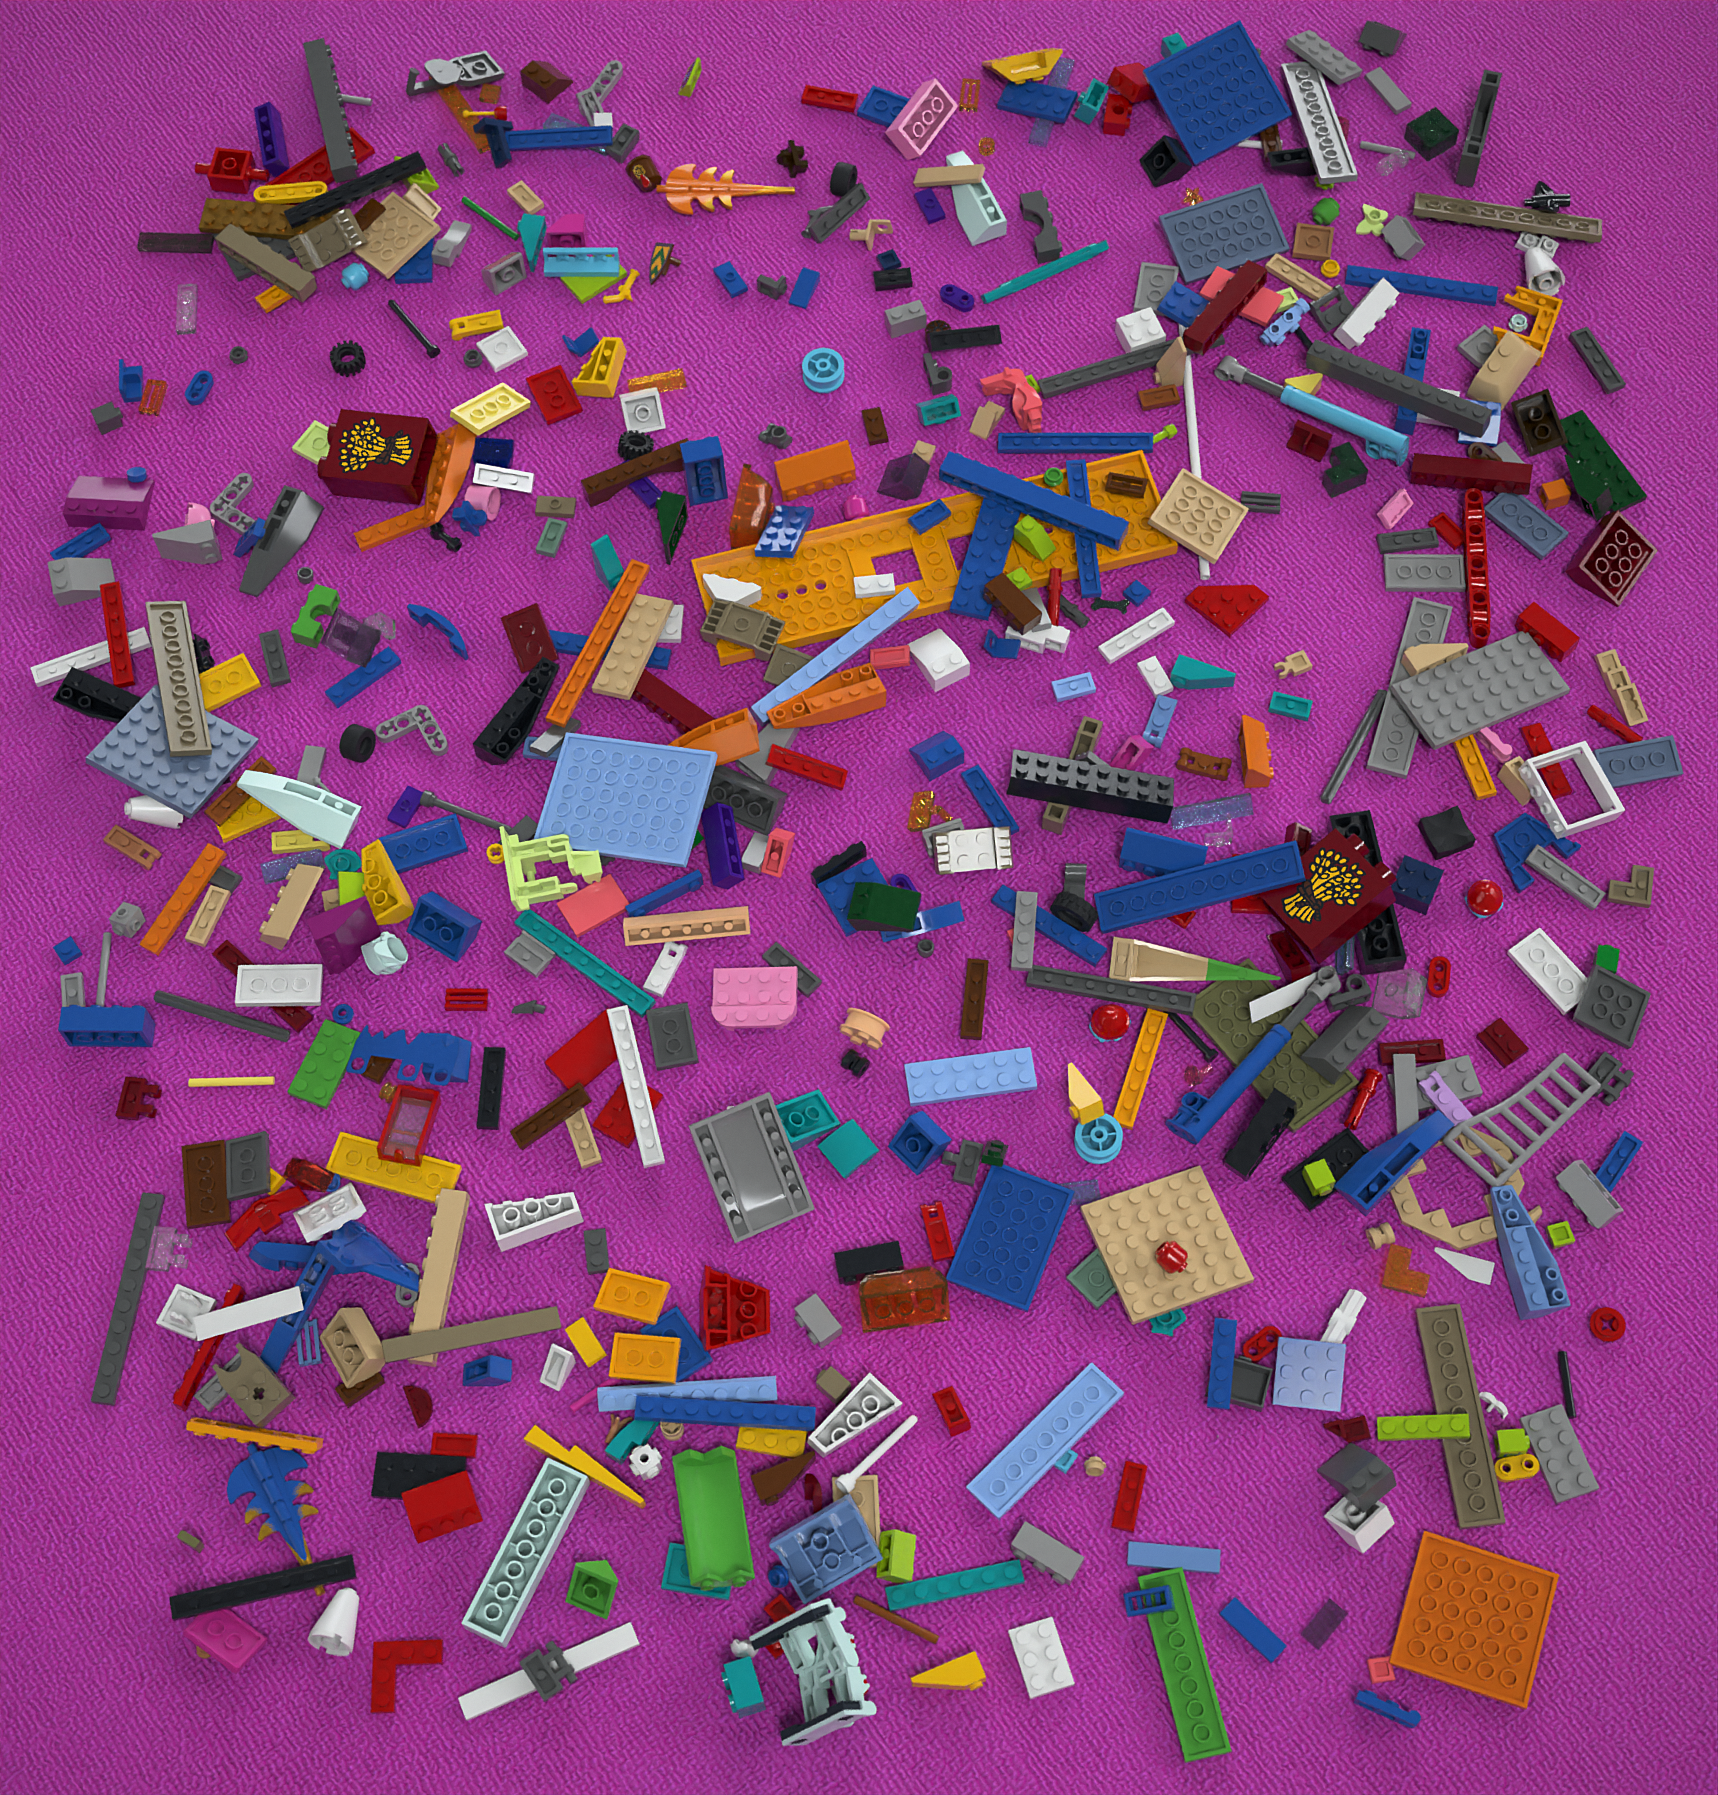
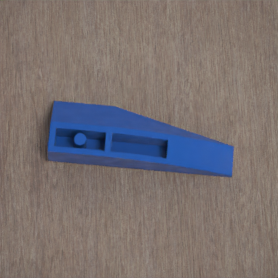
M1439 1110L1435 1111L1363 1155L1333 1188L1366 1217L1455 1124Z

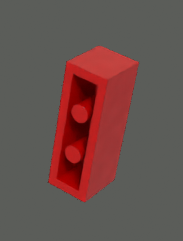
M1532 602L1518 616L1515 624L1519 632L1523 631L1525 634L1528 632L1538 646L1542 647L1552 658L1557 659L1559 662H1562L1577 648L1580 640L1579 636L1536 602Z

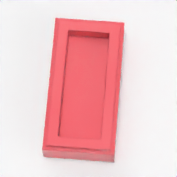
M909 645L870 649V662L875 670L910 666Z

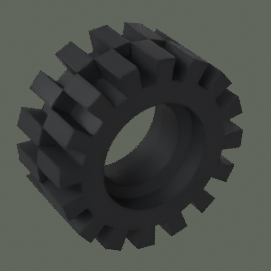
M345 340L342 345L339 342L337 343L338 347H332L333 351H330V361L333 370L337 374L339 373L340 376H344V374L346 377H350L349 374L356 376L355 372L361 373V369L365 368L366 358L361 345L359 346L357 342L353 344V341L349 340V343H347ZM345 356H355V358L349 362L341 361V359Z
M629 430L628 433L625 431L624 434L620 435L617 452L621 458L624 457L623 460H633L653 452V439L649 435L645 436L644 432L638 433L639 431L637 430L635 432Z

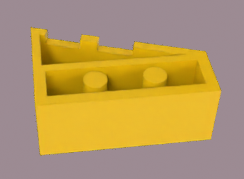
M603 337L591 353L588 363L583 364L581 367L582 371L578 377H574L571 381L578 396L613 398L627 353L621 338Z

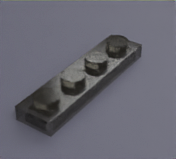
M140 232L137 248L139 252L212 254L214 236L213 234Z

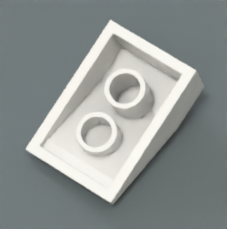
M940 628L907 644L910 647L911 657L935 692L970 675V662L962 650Z

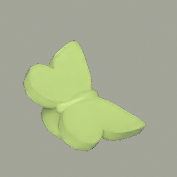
M1363 204L1362 210L1365 218L1357 226L1356 234L1367 235L1372 232L1375 236H1381V230L1384 228L1382 222L1387 219L1388 213Z

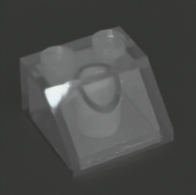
M1413 968L1379 973L1372 1007L1382 1015L1402 1020L1420 1017L1427 979Z

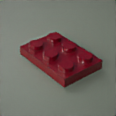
M538 603L501 617L521 673L524 674L531 671L542 657L552 662L560 659Z

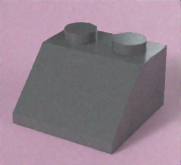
M1367 20L1359 42L1363 43L1362 47L1369 50L1376 48L1380 50L1379 54L1389 57L1390 54H1396L1407 33L1377 21Z

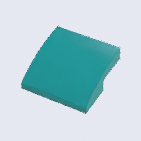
M854 1119L842 1125L817 1146L845 1179L861 1165L867 1164L880 1151Z

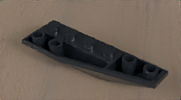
M545 657L540 659L473 742L476 757L491 765L506 764L529 736L560 668L558 664Z
M71 667L56 692L53 701L90 718L119 723L142 698Z

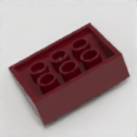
M1617 510L1605 515L1565 572L1579 586L1610 604L1619 607L1658 550Z

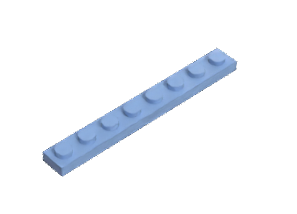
M776 1376L676 1382V1384L658 1383L598 1387L599 1412L634 1410L636 1396L728 1402L777 1400Z

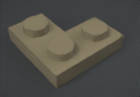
M1633 865L1630 883L1610 880L1607 902L1649 908L1651 905L1654 868Z

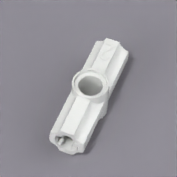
M1353 1289L1347 1292L1339 1308L1337 1307L1328 1323L1329 1326L1320 1341L1342 1344L1345 1336H1348L1357 1320L1356 1317L1367 1299L1363 1293Z

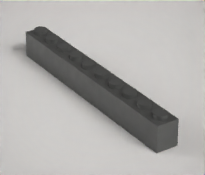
M324 38L303 43L332 174L336 183L357 178L356 170H359L356 159H353L356 155L353 146H350L353 142L350 133H347L350 129L347 120H344V118H347L344 107L341 108L344 103L341 94L338 95V93H341L339 83L335 82L338 80L336 70H332V68H335L333 57H329L332 55L330 45H326Z
M1315 339L1307 352L1306 368L1476 437L1482 438L1490 425L1492 410L1319 340Z

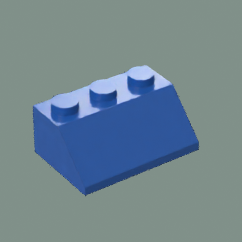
M431 891L419 897L406 932L453 961L458 962L476 939L482 921Z

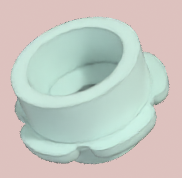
M1522 314L1514 315L1509 322L1510 329H1513L1515 332H1522L1528 326L1527 319Z

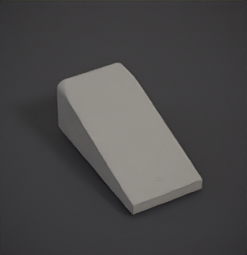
M757 832L754 833L741 859L743 869L758 874L761 873L769 836Z

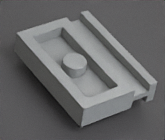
M523 930L522 934L504 951V954L537 978L550 964V961L556 957V954Z

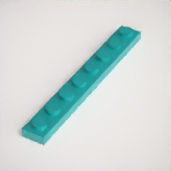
M531 909L524 910L514 921L516 927L526 931L555 952L556 956L623 1005H627L630 1010L641 1018L646 1015V1010H650L656 1003L654 998Z

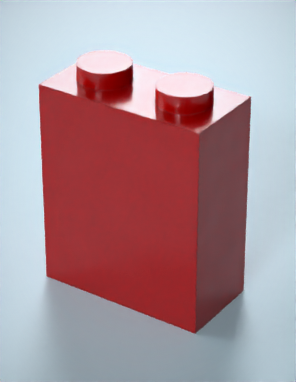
M1136 62L1114 67L1107 83L1132 103L1156 98L1142 73L1146 67L1141 63Z

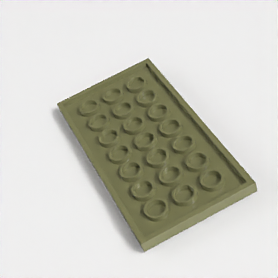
M1249 958L1238 965L1260 971ZM1217 980L1197 995L1193 1016L1190 1017L1229 1062L1237 1068L1264 1036L1270 1032L1275 1024L1280 1025L1294 1008L1290 1005L1252 1023L1249 1002L1277 989L1269 980ZM1304 1020L1292 1031V1038L1250 1084L1264 1101L1267 1100L1274 1088H1276L1296 1102L1297 1115L1287 1127L1292 1133H1295L1359 1084L1354 1075L1347 1070L1333 1085L1300 1058L1319 1038Z

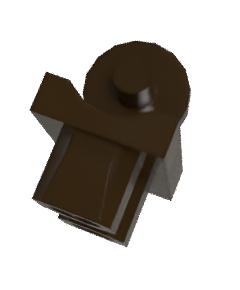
M788 140L789 146L785 150L780 151L776 160L779 165L788 167L790 178H796L798 172H806L808 162L807 160H799L804 156L803 146H795L794 140Z

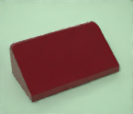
M1294 822L1286 828L1284 843L1296 840L1300 856H1303L1309 851L1312 829Z

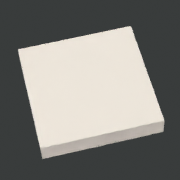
M509 326L476 343L477 348L495 373L528 356L527 350Z

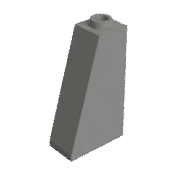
M770 722L758 734L760 751L735 760L736 767L750 778L770 785L778 771L777 768L765 765L770 746L775 744L790 749L800 731V727L774 729Z

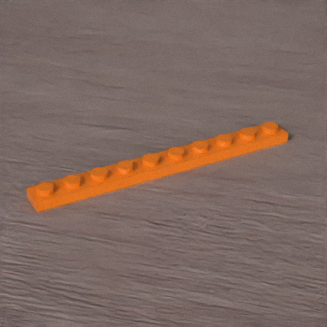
M631 559L546 715L547 722L565 728L650 570L648 564Z

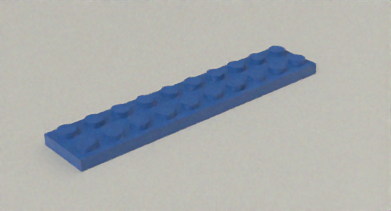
M1295 840L1095 893L1094 897L1101 932L1106 934L1304 882L1306 878L1298 843Z

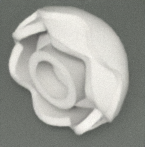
M734 1639L733 1643H731V1650L737 1657L745 1658L751 1656L753 1658L759 1651V1649H753L750 1640L739 1641Z

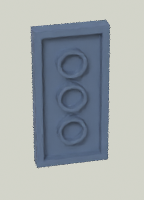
M1502 492L1484 507L1487 517L1541 560L1569 535L1568 531L1523 495Z
M1673 735L1596 749L1592 752L1613 789L1678 777L1684 774Z

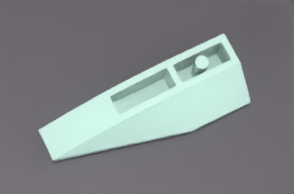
M963 151L946 156L947 166L974 165ZM983 177L981 183L951 185L957 219L972 246L1006 235L1007 220Z
M245 770L237 783L239 788L303 833L339 849H342L357 824L361 811V806L332 793L282 776Z

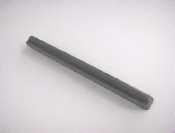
M1379 689L1320 796L1322 803L1330 804L1385 703L1386 690Z
M157 990L153 998L157 1003L283 1042H288L291 1035L289 1030L161 990Z

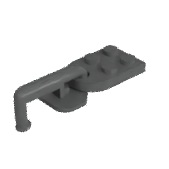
M487 51L456 57L449 62L442 59L427 61L424 65V69L432 78L430 80L415 83L420 72L416 68L411 67L409 69L406 93L408 96H415L448 88L453 84L475 86L504 79L505 72Z

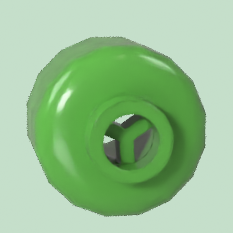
M1331 197L1322 198L1312 209L1314 222L1318 225H1330L1340 214L1339 204Z

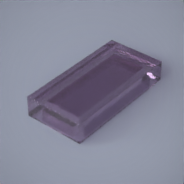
M1329 1599L1300 1635L1319 1650L1348 1613Z

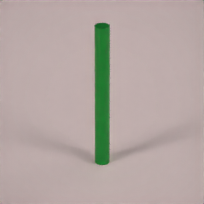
M464 196L461 202L513 240H518V233L468 197Z

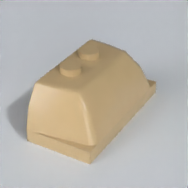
M1510 330L1507 331L1475 376L1466 396L1472 400L1501 403L1502 412L1538 361L1542 352L1525 343Z

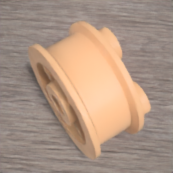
M848 1008V1017L845 1023L840 1025V1032L849 1036L850 1041L856 1045L861 1046L864 1043L874 1050L882 1047V1037L885 1032L890 1030V1026L869 1012L857 1008Z

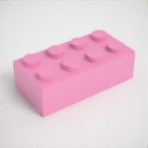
M937 79L924 82L885 133L907 160L919 157L958 105Z

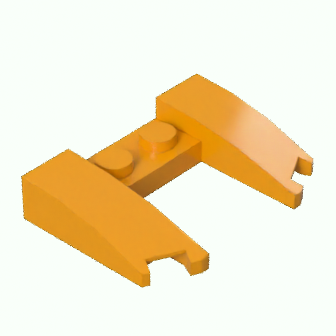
M1516 286L1515 290L1517 293L1513 297L1506 294L1504 301L1537 318L1530 337L1513 333L1519 336L1525 343L1542 352L1540 358L1535 363L1536 366H1540L1563 300ZM1494 326L1493 334H1497L1498 341L1495 343L1496 346L1509 330Z

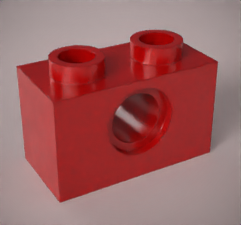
M1108 93L1103 134L1125 136V130L1130 127L1131 118H1128V115H1132L1133 104H1130V100L1125 96Z

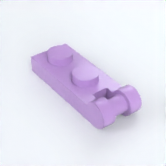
M1433 1071L1429 1074L1428 1079L1421 1080L1417 1084L1433 1106L1455 1124L1452 1128L1458 1123L1473 1117L1445 1084L1438 1072ZM1434 1084L1438 1088L1435 1092L1431 1089V1086Z

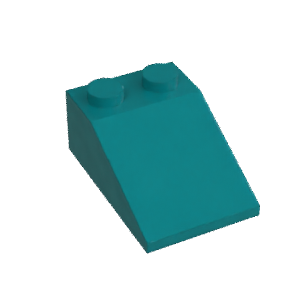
M819 1089L775 1105L792 1151L802 1148L841 1124Z

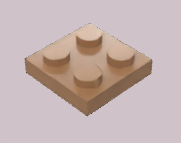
M1297 223L1292 257L1318 261L1330 260L1334 227Z

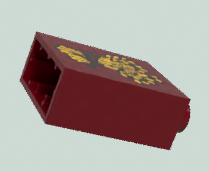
M341 409L337 423H331L328 428L327 440L330 448L327 457L322 456L317 467L319 479L324 480L332 495L420 505L438 442V436L429 418Z
M1336 828L1301 856L1306 881L1258 893L1268 911L1318 965L1396 901L1391 885L1397 879L1391 870L1381 861L1373 867L1364 858L1370 852L1364 842L1355 833L1346 839Z

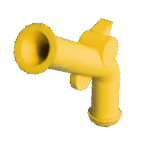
M630 269V274L625 284L618 287L620 293L611 296L605 295L603 302L605 304L616 303L624 299L632 301L630 288L636 277L640 276V273L635 269Z

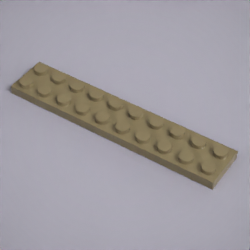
M1419 192L1415 194L1413 215L1420 218L1431 217L1439 221L1451 220L1459 224L1464 222L1472 223L1475 226L1485 225L1491 226L1494 229L1505 228L1513 232L1525 231L1533 235L1545 234L1553 238L1558 236L1566 237L1569 240L1579 239L1585 240L1588 243H1600L1602 238V219L1550 213L1548 211Z
M186 601L145 602L170 757L212 755Z
M1460 1304L1418 1308L1415 1310L1435 1414H1469L1470 1438L1441 1439L1459 1530L1504 1525L1506 1521Z

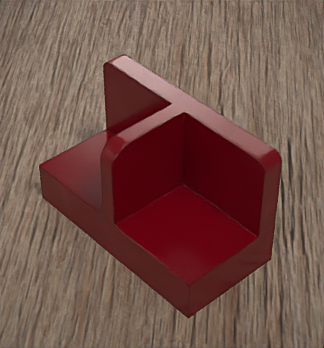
M1297 420L1286 448L1321 462L1331 446L1333 435Z

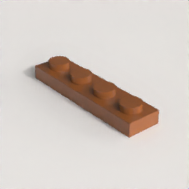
M262 756L247 769L272 775L277 772L276 768ZM241 776L204 811V814L219 827L251 797V795L237 786Z

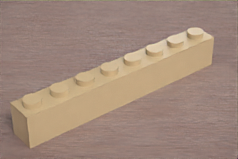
M441 1188L440 1195L437 1194L435 1207H437L436 1216L433 1215L431 1220L433 1231L432 1236H429L427 1239L426 1248L429 1251L427 1258H424L422 1263L424 1275L423 1279L419 1280L418 1292L420 1294L419 1299L414 1302L413 1313L416 1314L414 1322L410 1323L409 1335L444 1328L470 1202V1196L466 1191ZM439 1353L407 1359L410 1364L436 1367Z

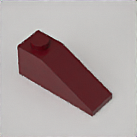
M1286 929L1267 935V940L1288 984L1312 974L1311 964Z

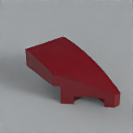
M1365 1415L1344 1421L1339 1419L1324 1423L1325 1429L1347 1443L1372 1439Z
M805 1474V1500H813V1514L822 1509V1489L819 1481L813 1474Z

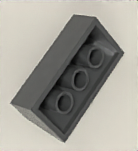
M719 765L714 768L703 808L707 809L717 802L731 806L736 823L768 836L783 810L787 793L723 765Z
M1350 1005L1300 1058L1334 1085L1380 1037L1389 1020L1373 1007Z

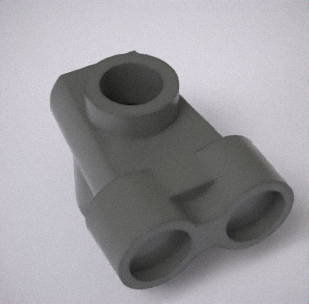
M770 423L767 429L759 434L760 441L776 445L778 449H786L792 443V437L787 434L786 428Z

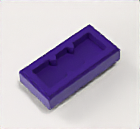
M932 188L914 193V198L928 225L946 219V214Z
M408 785L387 816L388 821L406 829L421 806L420 799L423 792Z

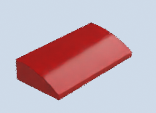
M609 1008L544 1061L546 1069L567 1090L579 1082L585 1088L618 1059L607 1014Z

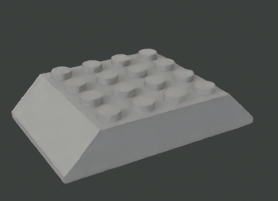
M770 1092L689 1125L696 1151L734 1243L815 1209Z

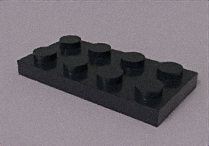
M377 1452L371 1497L403 1500L401 1493L466 1471L467 1458Z

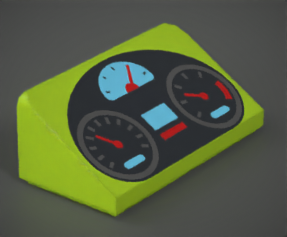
M697 57L689 66L679 89V95L686 97L692 95L702 71L700 58Z

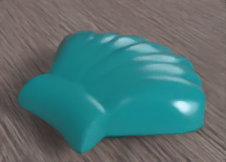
M336 849L324 858L331 872L329 877L331 880H337L339 871L356 872L362 866V861L356 852L348 849Z
M1179 1308L1149 1319L1153 1326L1151 1333H1160L1173 1337V1330L1186 1320L1182 1309Z

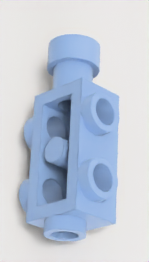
M1303 298L1298 299L1294 303L1295 306L1286 311L1259 336L1263 344L1270 347L1275 344L1278 346L1286 339L1285 335L1289 331L1292 334L1300 327L1298 324L1302 319L1300 315H1304L1310 310V306Z

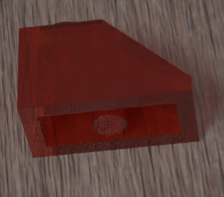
M292 1158L286 1165L282 1177L295 1186L299 1185L301 1190L325 1193L335 1174L305 1159Z

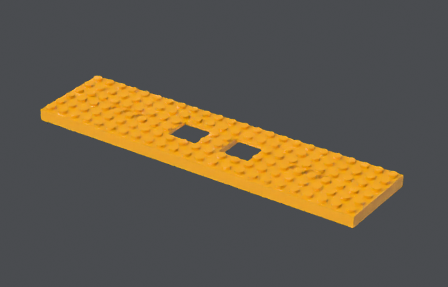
M1143 450L1086 463L1091 507L1104 510L1115 517H1122L1129 522L1128 533L1118 551L1096 542L1099 573L1177 554V541L1148 524L1149 519L1160 504L1161 498ZM1066 468L1060 470L1063 473V482L1059 486L1052 487L1047 485L1044 481V474L1022 479L1030 481L1039 487L1048 488L1062 496L1066 495L1069 497ZM1109 472L1148 479L1144 499L1105 492ZM967 492L940 499L951 511V516L921 535L908 523V518L936 500L807 531L794 558L756 557L755 548L757 544L692 559V569L706 617L713 605V600L704 588V573L709 575L716 574L727 579L734 578L740 582H751L761 586V600L748 607L767 612L771 616L785 621L783 631L777 643L791 649L844 636L907 587L920 603L917 609L900 622L950 610L961 570L957 571L947 540L973 534L984 497ZM1021 513V514H1020V517H1019L1018 523H1019L1027 514ZM1032 517L1044 529L1049 528L1052 530L1048 536L1055 545L1056 550L1043 562L1016 542L1013 537L1003 573L1007 575L1022 567L1032 580V586L1026 589L1048 586L1050 568L1063 569L1061 582L1079 578L1074 533ZM909 549L913 550L921 574V580L895 586L894 595L856 598L854 577L876 575L871 559ZM824 584L826 587L819 590L816 588V585ZM800 588L807 590L805 594H798L796 591ZM780 593L788 595L785 599L777 597ZM719 639L718 644L715 645L721 666L755 658V650L726 640Z

